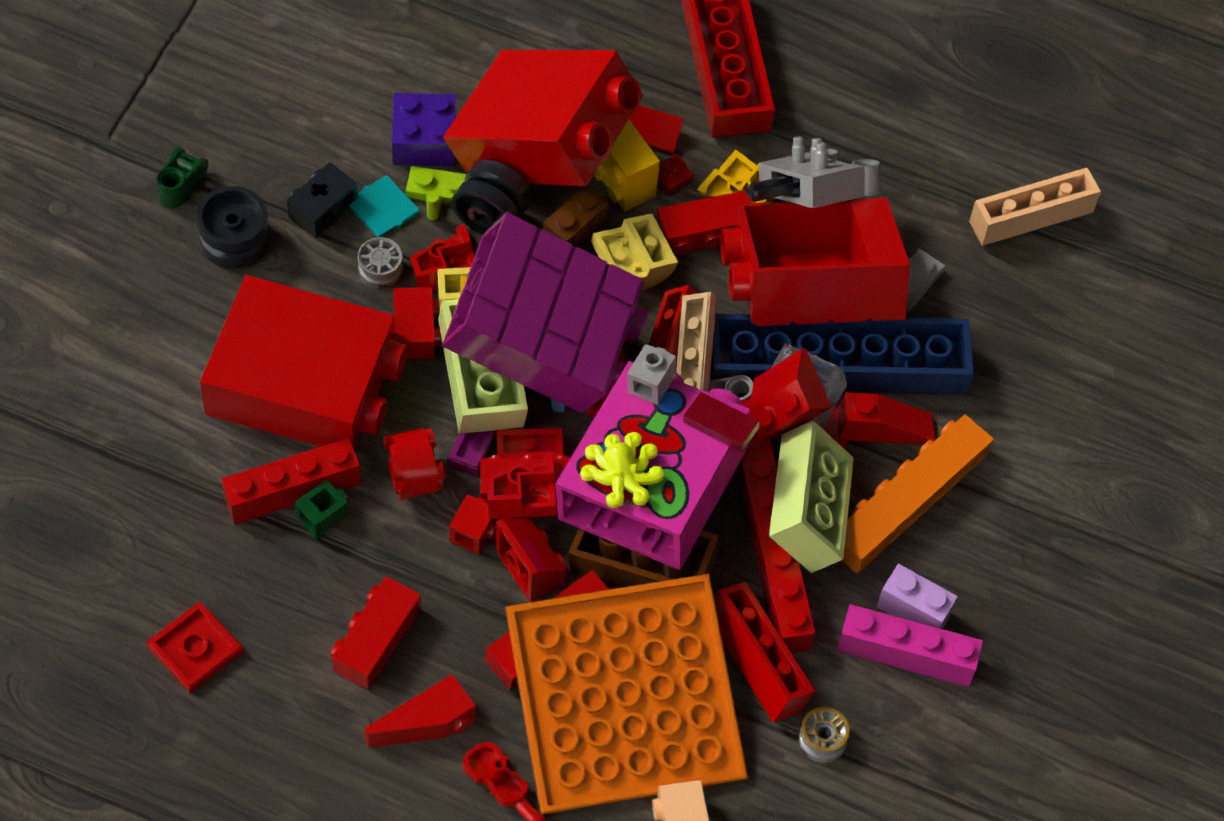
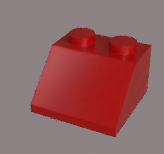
M806 348L800 349L754 379L749 409L751 417L760 421L758 432L761 439L782 437V434L806 424L832 408Z
M502 518L496 522V553L529 603L536 602L565 586L566 571H568L566 562L559 553L554 554L549 546L550 540L544 529L541 527L537 529L531 519Z

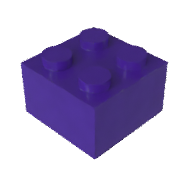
M394 93L392 127L393 165L454 166L455 155L443 139V136L456 118V94Z

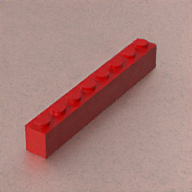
M750 399L742 400L745 407L749 408ZM757 430L749 441V447L736 468L768 615L791 653L811 651L815 630L799 562L769 537L777 467L770 438L761 439Z

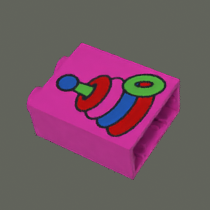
M628 361L555 484L558 520L680 570L749 447L748 443L741 452L683 423V415L700 392L749 416L750 409L745 407L739 397L727 390L717 388L712 389L708 393L684 383V380L677 372L660 403L656 405L628 393L627 373L633 365L632 362ZM637 432L642 437V443L636 447L635 459L639 458L640 449L644 444H654L658 449L657 457L649 460L648 466L643 473H649L653 466H660L664 470V479L656 484L640 485L649 492V501L645 505H636L633 502V494L624 490L623 505L619 508H611L606 503V497L613 493L612 486L598 483L595 480L585 482L581 479L580 472L585 465H594L603 471L595 460L587 459L585 450L589 445L597 444L601 446L605 454L604 441L608 435L616 434L620 437V442L625 443V436L628 433Z

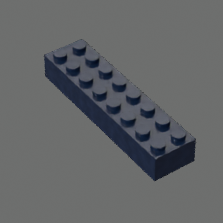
M715 314L711 362L712 380L745 375L754 383L756 377L800 349L806 348L825 391L967 394L972 381L973 362L969 319L905 318V320L872 321L869 318L867 321L833 323V320H829V323L795 324V322H790V325L756 326V323H751L750 314Z

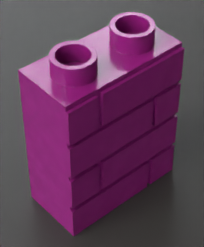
M506 212L481 238L442 347L582 413L601 398H607L627 365L618 360L624 342L633 344L637 340L648 317V309L637 304L644 282L641 281V278L613 264L609 265L607 261L578 247L575 248L572 244L544 230H539L536 226Z

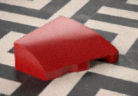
M465 224L455 227L456 234L446 241L438 238L432 242L430 247L420 250L410 257L417 287H432V293L437 292L438 269L471 267L475 256Z
M553 451L543 453V460L529 466L521 462L514 465L508 471H499L487 476L489 520L557 516Z

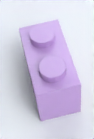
M897 564L881 591L877 607L892 616L943 629L953 611L958 596L906 567Z

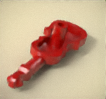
M483 742L465 754L462 763L463 771L474 779L475 784L482 783L490 789V794L496 798L501 806L514 807L526 821H545L544 816L539 814L525 799L528 790L527 782L520 778L516 771L513 772L508 769L506 764L509 757L503 755L496 744Z

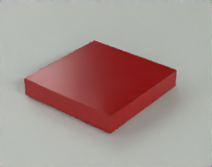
M201 601L146 642L147 648L189 694L193 693L244 653L242 645Z

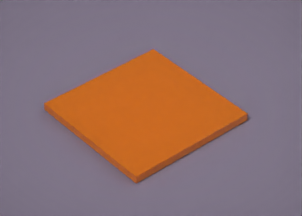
M709 574L506 606L509 634L539 808L542 815L658 795L659 786L701 780L702 787L748 779Z

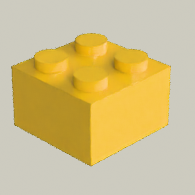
M628 119L613 143L610 154L601 162L594 176L598 181L602 180L607 187L611 200L614 203L618 202L625 212L656 197L660 161Z

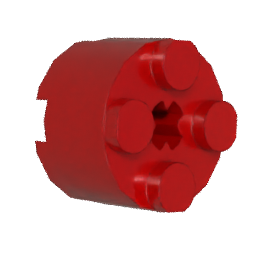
M419 428L383 438L384 449L390 450L391 456H389L387 465L395 493L399 492V501L436 493L441 488H444L442 480L445 478L444 468L441 459H434L436 441L431 428Z

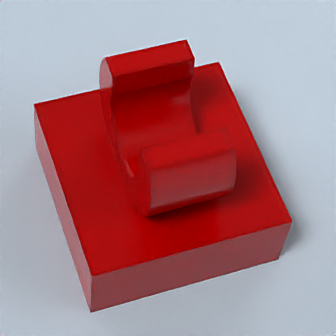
M678 154L672 155L659 165L657 184L669 197L694 180V174Z

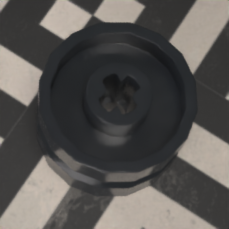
M484 159L476 161L464 178V182L453 195L451 205L456 216L465 225L483 235L506 212L519 218L532 200V191L524 178L509 166L497 161Z
M226 186L212 191L202 200L197 209V225L200 232V244L207 258L214 264L225 268H243L254 264L264 256L269 246L270 233L267 209L261 197L252 190L240 186Z

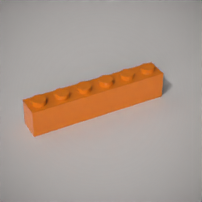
M966 414L957 422L954 420L948 422L942 429L941 436L938 439L927 441L920 449L918 457L913 461L910 459L906 460L899 467L897 475L891 481L885 479L876 488L875 495L869 501L863 499L853 509V515L847 519L844 558L841 561L856 574L863 570L989 455L994 438Z

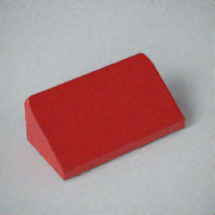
M639 105L637 111L629 118L631 123L650 148L674 154L682 133L683 118Z

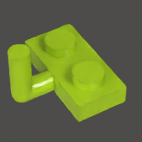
M411 166L406 196L409 199L426 201L427 218L435 221L439 217L441 205H451L453 195L464 182L467 174Z

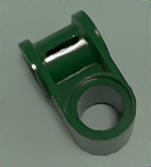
M181 147L176 148L156 176L160 203L167 208L182 206L194 188L205 177L208 170V159L203 157L198 159L187 154L185 149Z

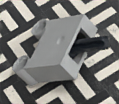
M796 136L793 138L792 156L759 163V182L750 183L749 187L746 188V194L752 202L775 197L810 208L861 197L876 196L880 194V162L872 159L855 160L852 164L838 161V151L826 149V144L820 138H813L810 152L805 153L803 138Z

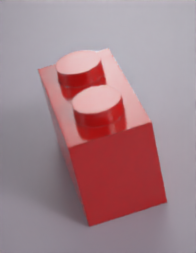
M432 287L393 288L395 341L408 345L407 359H435V346H441L440 327H434L433 319H439V299L432 300Z

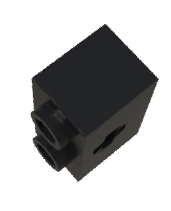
M329 162L322 169L316 170L311 175L309 181L300 189L297 188L291 192L287 200L288 218L316 239L340 218L358 198V182Z

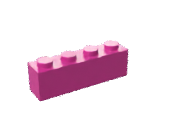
M850 604L837 651L969 687L977 668L983 640Z

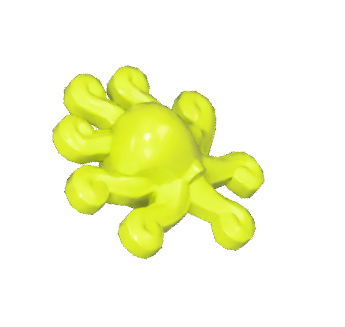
M637 432L628 433L625 436V443L620 442V437L616 434L608 435L604 441L605 454L601 446L597 444L589 445L585 450L587 459L595 460L603 471L594 465H585L580 472L581 479L585 482L595 480L598 483L612 486L613 493L606 497V503L611 508H619L623 505L624 490L633 494V502L636 505H645L649 501V492L640 485L656 484L664 479V470L660 466H653L649 473H643L648 466L649 460L657 457L658 449L654 444H644L640 449L639 458L635 459L636 447L642 443V437Z

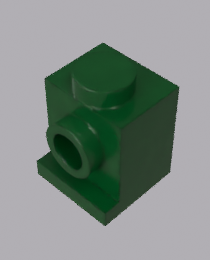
M325 480L295 501L296 517L312 536L318 540L322 537L323 532L348 516L349 499L340 487L334 488L328 480Z

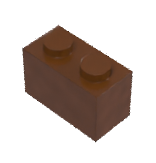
M584 186L543 223V230L572 244L575 248H581L592 238L593 233L599 232L607 225L609 203L589 187Z

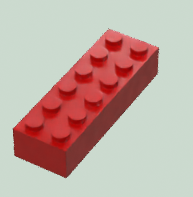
M681 0L711 138L771 132L775 109L749 0Z

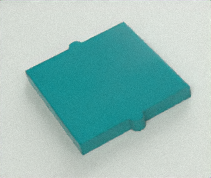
M387 175L370 186L365 185L363 190L358 193V198L350 205V209L377 238L384 237L396 228L401 229L404 223L420 214V210Z

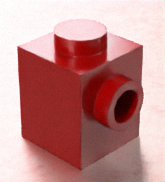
M467 494L449 526V542L479 555L487 540L495 538L497 519L489 520L487 499L481 497L474 498Z

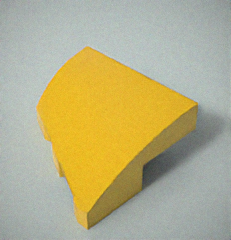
M735 150L718 170L715 168L700 185L698 192L702 195L715 197L744 191L749 187L750 183L759 182V164H754L739 151ZM775 197L752 203L772 202Z

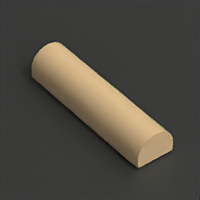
M712 292L682 296L676 372L682 377L684 383L708 393L717 300L716 295Z

